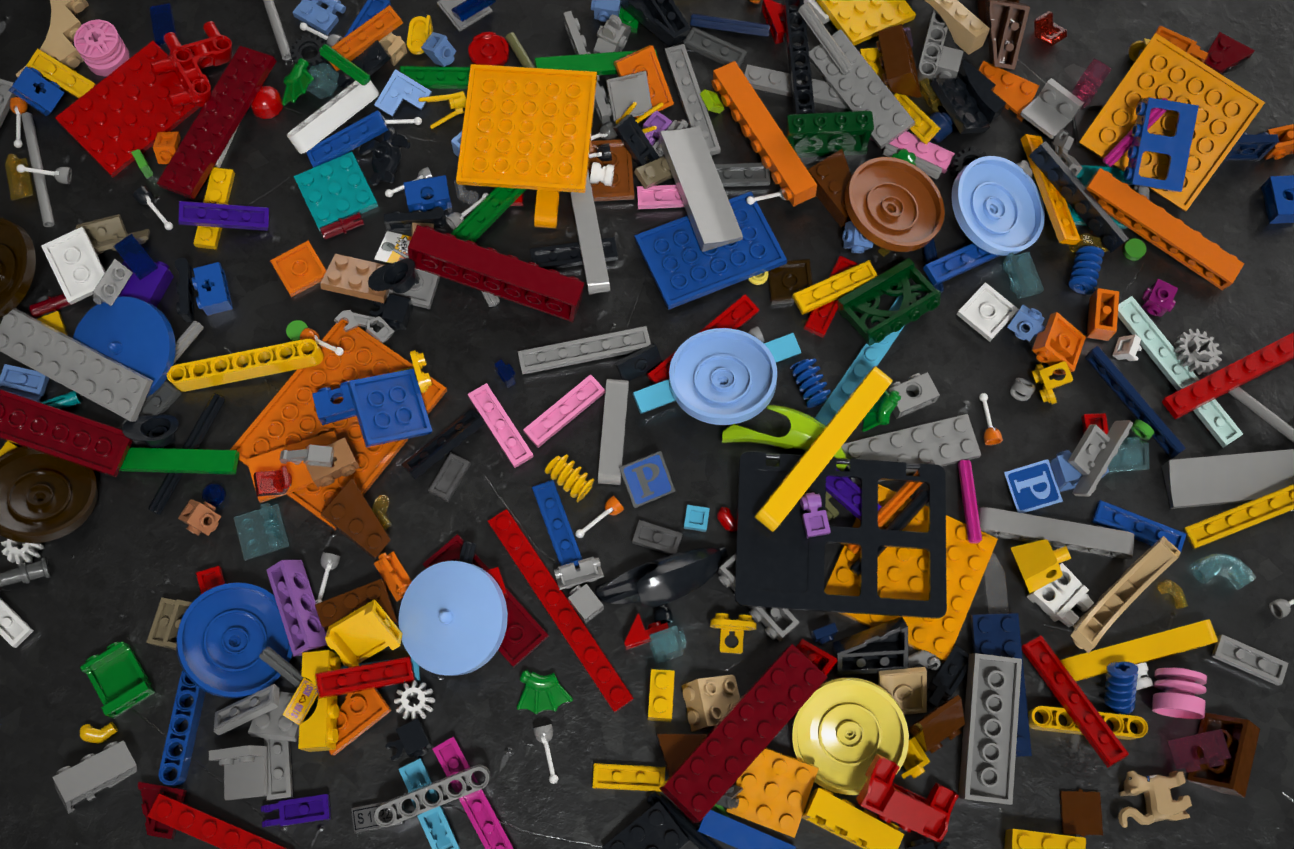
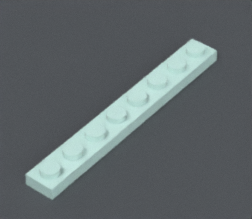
M1133 296L1118 305L1119 319L1132 335H1137L1141 338L1140 345L1177 391L1200 380L1193 371L1189 372V366L1183 367V361L1177 360L1179 353L1174 352L1175 348ZM1216 399L1193 410L1222 448L1243 435Z

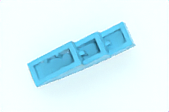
M421 758L399 768L408 792L432 783ZM431 789L427 791L428 800L432 802L439 800L436 790ZM411 799L414 808L416 809V803L414 800ZM442 805L417 815L432 849H460Z

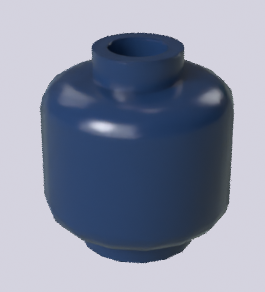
M934 112L929 117L941 129L931 140L940 143L951 134L954 123L945 112Z

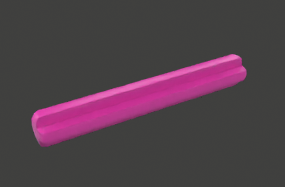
M1152 108L1147 130L1167 110ZM1132 130L1103 158V162L1107 166H1113L1132 145Z
M963 459L958 463L968 541L977 544L982 540L972 465L970 460Z

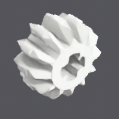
M10 539L1 542L2 546L5 547L1 551L3 555L7 556L8 561L16 562L18 565L25 563V561L29 564L33 563V556L40 557V554L37 552L44 549V546L40 543L23 544V542Z
M413 680L412 688L407 683H404L403 687L406 691L397 690L396 693L402 697L394 699V703L402 705L396 711L397 713L404 712L403 718L405 720L411 715L413 721L418 718V714L422 719H425L426 714L423 711L425 709L429 712L433 711V708L428 706V703H435V698L429 697L432 695L433 690L431 688L425 690L427 686L425 682H422L418 687V682ZM416 695H418L417 699L420 702L418 705L414 704V707H412L410 699L412 697L416 698Z

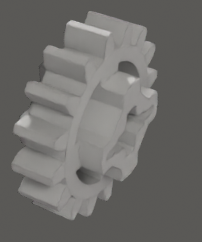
M1189 329L1183 332L1174 343L1177 346L1174 352L1179 353L1177 360L1183 361V367L1189 366V372L1196 370L1198 375L1201 373L1206 375L1219 366L1218 363L1222 361L1218 357L1222 354V351L1216 349L1219 344H1214L1212 342L1214 337L1208 338L1205 331L1200 334L1199 329L1194 331Z

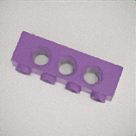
M281 560L268 568L266 571L293 656H302L303 652L321 651L328 647L325 639L326 633L315 608L316 602L302 560Z

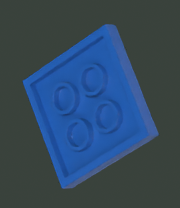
M414 369L351 380L347 383L366 448L423 436L432 432Z

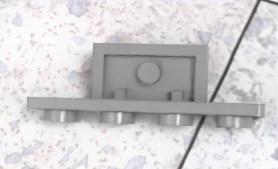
M1130 420L1115 421L1107 435L1096 424L1089 425L1068 460L1082 474L1072 492L1075 496L1089 497L1096 490L1098 482L1106 473L1107 467L1118 453L1123 440L1129 434V430L1133 425Z

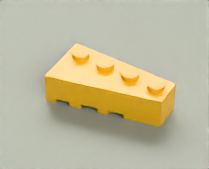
M817 788L812 791L802 815L803 819L862 849L899 848L904 836L899 831V826L879 821L877 815L867 810L863 812L855 808V804L833 796L834 794L826 789Z

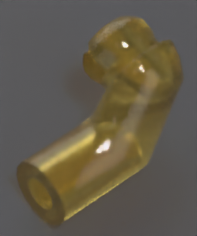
M380 495L375 499L372 511L385 530L392 525L386 516L390 500L388 496Z
M1169 579L1158 583L1160 593L1166 594L1169 592L1174 599L1177 609L1188 607L1183 589Z

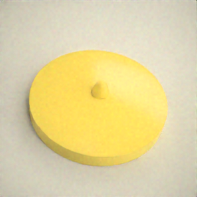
M839 678L821 684L797 711L793 723L792 742L798 760L819 767L815 783L835 793L859 795L868 779L865 773L876 754L897 763L900 767L899 770L901 769L908 751L909 733L902 709L886 690L864 679Z

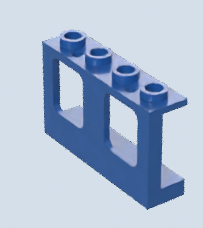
M1150 97L1140 100L1136 107V124L1132 128L1133 141L1128 149V167L1125 168L1123 174L1126 184L1162 189L1167 192H1182L1199 105ZM1152 108L1171 110L1178 113L1176 131L1173 137L1150 134L1147 131ZM1144 151L1169 155L1170 161L1166 179L1159 180L1139 175L1141 158Z

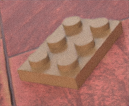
M335 254L320 283L321 289L384 303L389 289L374 291L368 286V280L375 270L385 264Z

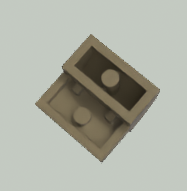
M161 597L146 643L177 651L176 636L178 627L185 611L192 602Z

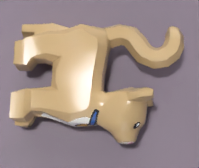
M1128 771L1124 781V791L1120 792L1119 795L1137 796L1144 793L1147 814L1143 815L1136 808L1129 806L1122 808L1118 817L1120 825L1126 828L1128 825L1127 818L1130 816L1141 825H1150L1162 820L1177 821L1190 818V815L1186 812V809L1192 806L1190 797L1184 795L1179 796L1178 800H1173L1170 791L1171 788L1186 783L1183 771L1170 772L1168 777L1161 775L1144 777L1135 771Z

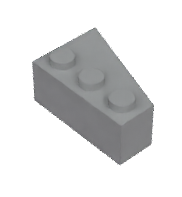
M124 740L119 743L115 741L103 748L104 751L96 755L92 753L83 757L80 763L73 767L66 766L56 772V776L52 777L55 789L68 814L75 810L73 805L85 798L88 801L96 797L95 793L106 787L111 788L137 772V765Z

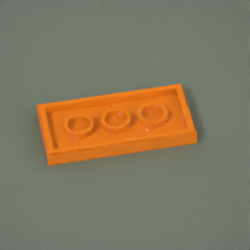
M331 431L247 459L258 501L262 503L316 485L303 461L299 465H295L293 462L281 463V451L302 450L308 445H330L338 441L336 432Z

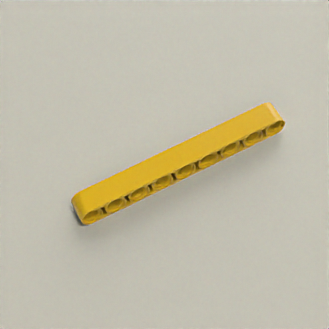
M876 366L872 368L757 512L755 518L772 532L781 524L893 380Z

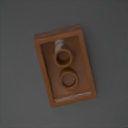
M956 695L942 703L908 728L910 737L916 738L924 752L930 751L932 754L943 746L941 741L947 737L949 740H952L962 733L960 728L965 725L960 696Z

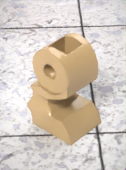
M392 32L379 41L385 50H388L393 66L407 53L405 42L401 36H396Z

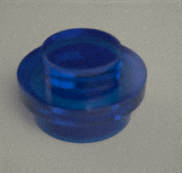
M210 484L204 488L202 499L212 506H218L225 499V490L218 484Z

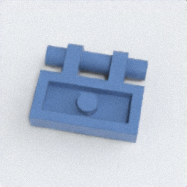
M302 0L293 11V15L295 18L328 35L339 22L338 16L335 13L338 11L343 14L346 11V6L341 4L340 0ZM324 3L328 5V8L324 9L320 5Z

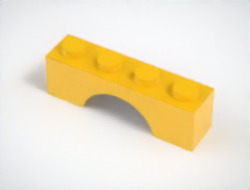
M330 650L302 653L301 676L312 681L315 687V674L341 668L339 655ZM338 696L318 699L317 707L311 717L299 724L298 749L307 752L336 750V743L339 738L338 730L336 729L337 718L339 717Z

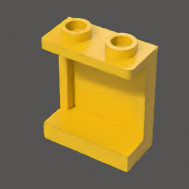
M374 599L330 625L325 639L328 647L335 650L340 656L343 665L350 668L359 666L362 661L388 646L391 650L398 648L401 644L403 633Z

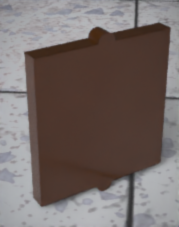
M1082 789L1077 791H1060L1062 834L1080 835V837L1103 835L1100 792H1083Z

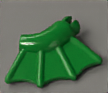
M298 59V63H295L291 72L284 78L286 89L282 101L283 106L288 102L295 103L300 95L306 93L308 85L314 80V77L307 72L309 62L305 59Z
M885 390L863 418V432L878 425L889 424L890 415L898 405V401L901 400L899 392L893 390L889 394Z
M527 670L523 671L519 680L526 685L516 707L518 710L528 709L534 712V714H538L543 710H553L556 712L562 703L573 701V698L559 684L554 672L547 676H542L534 672L530 673Z

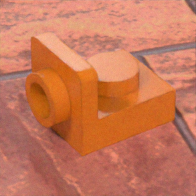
M179 131L157 133L153 149L158 164H168L181 140Z

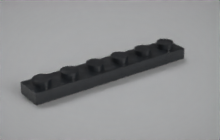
M1046 141L1029 155L1032 161L1110 253L1129 239Z

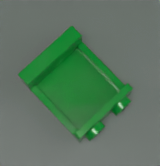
M115 642L106 648L107 651L100 655L89 657L85 664L80 667L81 671L88 675L104 705L101 708L105 716L111 718L117 717L156 692L132 648L125 642Z

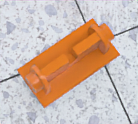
M393 551L388 555L386 553L379 555V560L374 565L398 602L403 598L412 581Z

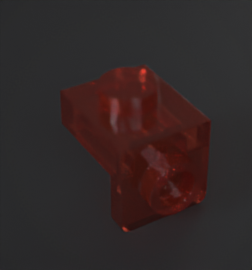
M1048 11L1034 20L1035 37L1048 45L1053 46L1067 37V30L1053 22L1052 12Z
M281 466L279 470L255 472L253 475L257 497L284 495L292 485V477L287 472L286 466Z

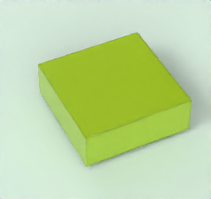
M703 90L700 93L708 111L720 114L725 110L717 93L709 90Z

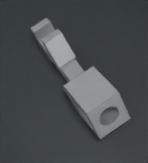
M1061 129L1054 139L1055 152L1077 177L1083 167L1074 157L1068 155V150H1070L1074 138L1069 136L1067 131Z
M346 310L342 311L334 319L337 324L341 320L347 321L348 325L343 329L345 332L358 326L366 327L365 332L383 344L394 333V330L380 316L375 318ZM377 324V326H380L382 329L378 333H376L373 330V328L370 327L372 325Z
M308 445L302 450H283L280 454V462L283 464L293 462L295 465H299L303 461L304 464L310 466L332 467L334 450L332 447Z

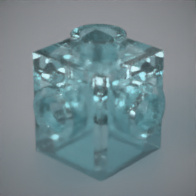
M325 63L312 66L308 70V73L314 77V80L308 85L306 90L320 99L331 96L338 86L339 73L333 70L332 66Z

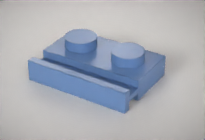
M4 364L0 375V389L41 403L40 400L44 396L49 377L38 371Z

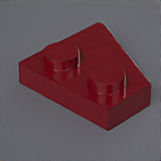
M1219 32L1207 52L1208 56L1204 64L1221 74L1227 68L1237 65L1239 61L1251 57L1255 50Z
M138 782V790L141 791L143 804H141L142 811L146 817L147 835L174 840L177 829L147 816L159 793L184 803L187 790Z

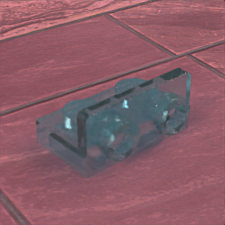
M1030 252L1018 255L1008 253L1003 261V269L1009 275L1011 280L1010 287L1012 292L1016 293L1017 299L1042 293L1044 288Z
M1127 437L1126 441H1123L1120 445L1118 453L1110 462L1108 473L1149 469V443L1140 440V437Z

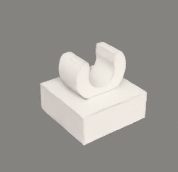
M1137 335L1119 337L1112 356L1117 360L1138 361L1139 358L1136 356V353L1142 350L1139 345L1141 338Z

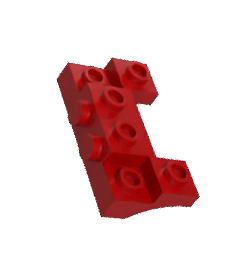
M876 754L865 773L868 779L856 798L860 806L877 813L882 820L888 823L894 821L907 832L913 830L941 843L948 831L950 814L959 795L937 782L927 799L893 783L894 777L900 768L899 765Z

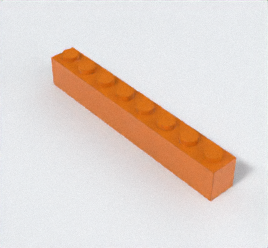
M736 61L713 70V80L711 83L714 90L720 93L723 104L731 110L734 121L739 122L743 135L750 139L752 148L755 153H759L764 167L766 169L769 168L775 184H779L782 188L784 198L787 201L789 200L794 207L815 197L817 190L816 182Z
M1100 168L1085 186L1108 215L1219 289L1224 290L1233 284L1244 263L1238 260L1236 256L1229 254L1220 248L1218 244L1211 242L1202 236L1200 232L1184 224L1182 220L1167 213L1164 208L1155 205L1146 196L1137 193L1128 184L1113 177L1110 172Z

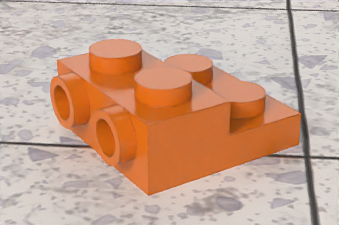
M1058 312L1050 314L1045 331L1037 334L1032 351L1037 355L1036 359L1038 361L1047 363L1049 366L1066 361L1070 372H1074L1086 336ZM1057 369L1053 372L1056 375L1066 374L1062 369Z

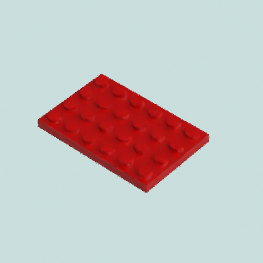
M151 41L55 117L57 122L112 178L135 161L131 153L132 151L138 149L143 154L154 145L158 132L172 131L200 108L190 103L175 108L171 107L168 95L185 90L175 72H165L154 76L150 63L160 61L168 56L154 41Z

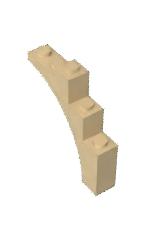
M50 0V27L40 50L67 67L74 69L84 61L77 49L72 45L76 31L82 25L75 15L82 12L89 4L86 0ZM21 69L18 73L15 74L17 78L23 69Z
M1164 536L1161 537L1127 568L1120 579L1100 596L1097 603L1074 624V630L1070 636L1073 638L1075 645L1080 649H1084L1087 653L1094 649L1117 618L1159 575L1178 559L1181 552Z

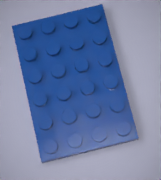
M751 191L729 199L743 235V239L702 252L688 215L635 235L636 244L668 310L787 264V258L757 201L752 205H749L746 201L749 196L754 197Z

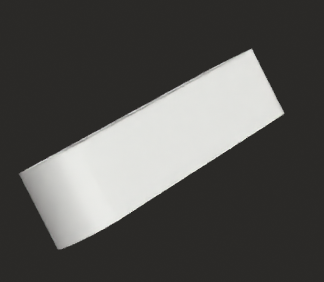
M371 80L365 86L354 81L287 134V137L300 154L307 152L378 97V90Z

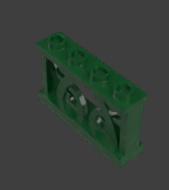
M872 111L788 115L784 135L799 158L831 156L840 149L843 150L844 155L867 154V145L871 133L874 131Z
M908 258L838 299V312L851 323L866 340V343L871 346L874 343L881 342L889 334L899 331L909 322L916 321L924 313L936 309L940 304L941 292L914 266V262ZM912 278L917 285L910 286L908 279ZM920 290L924 291L927 295L921 298L920 300H916L917 297H922V294L917 292H911ZM883 294L889 296L903 295L899 310H879L880 296ZM874 300L875 304L871 307L872 303L869 302ZM854 311L863 314L861 319L854 313ZM871 317V325L875 322L879 324L870 329L865 325V321Z

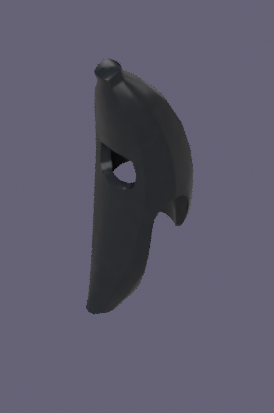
M723 546L719 548H698L663 557L631 569L596 586L595 594L598 599L611 604L641 602V605L644 607L663 606L688 595L712 578L721 566L722 560L728 557L727 550Z

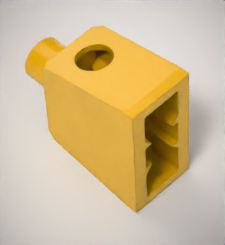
M1046 539L1011 547L1029 593L1062 577L1063 574L1059 563L1071 559L1066 546L1052 550L1049 541Z

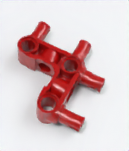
M213 21L206 22L203 25V29L208 36L207 39L186 45L180 44L174 32L165 34L164 41L170 50L169 56L160 61L150 63L154 76L170 71L175 72L185 90L168 95L172 108L189 103L203 107L210 100L211 86L207 76L200 69L212 65H222L229 62L232 58V41L227 36L220 34Z

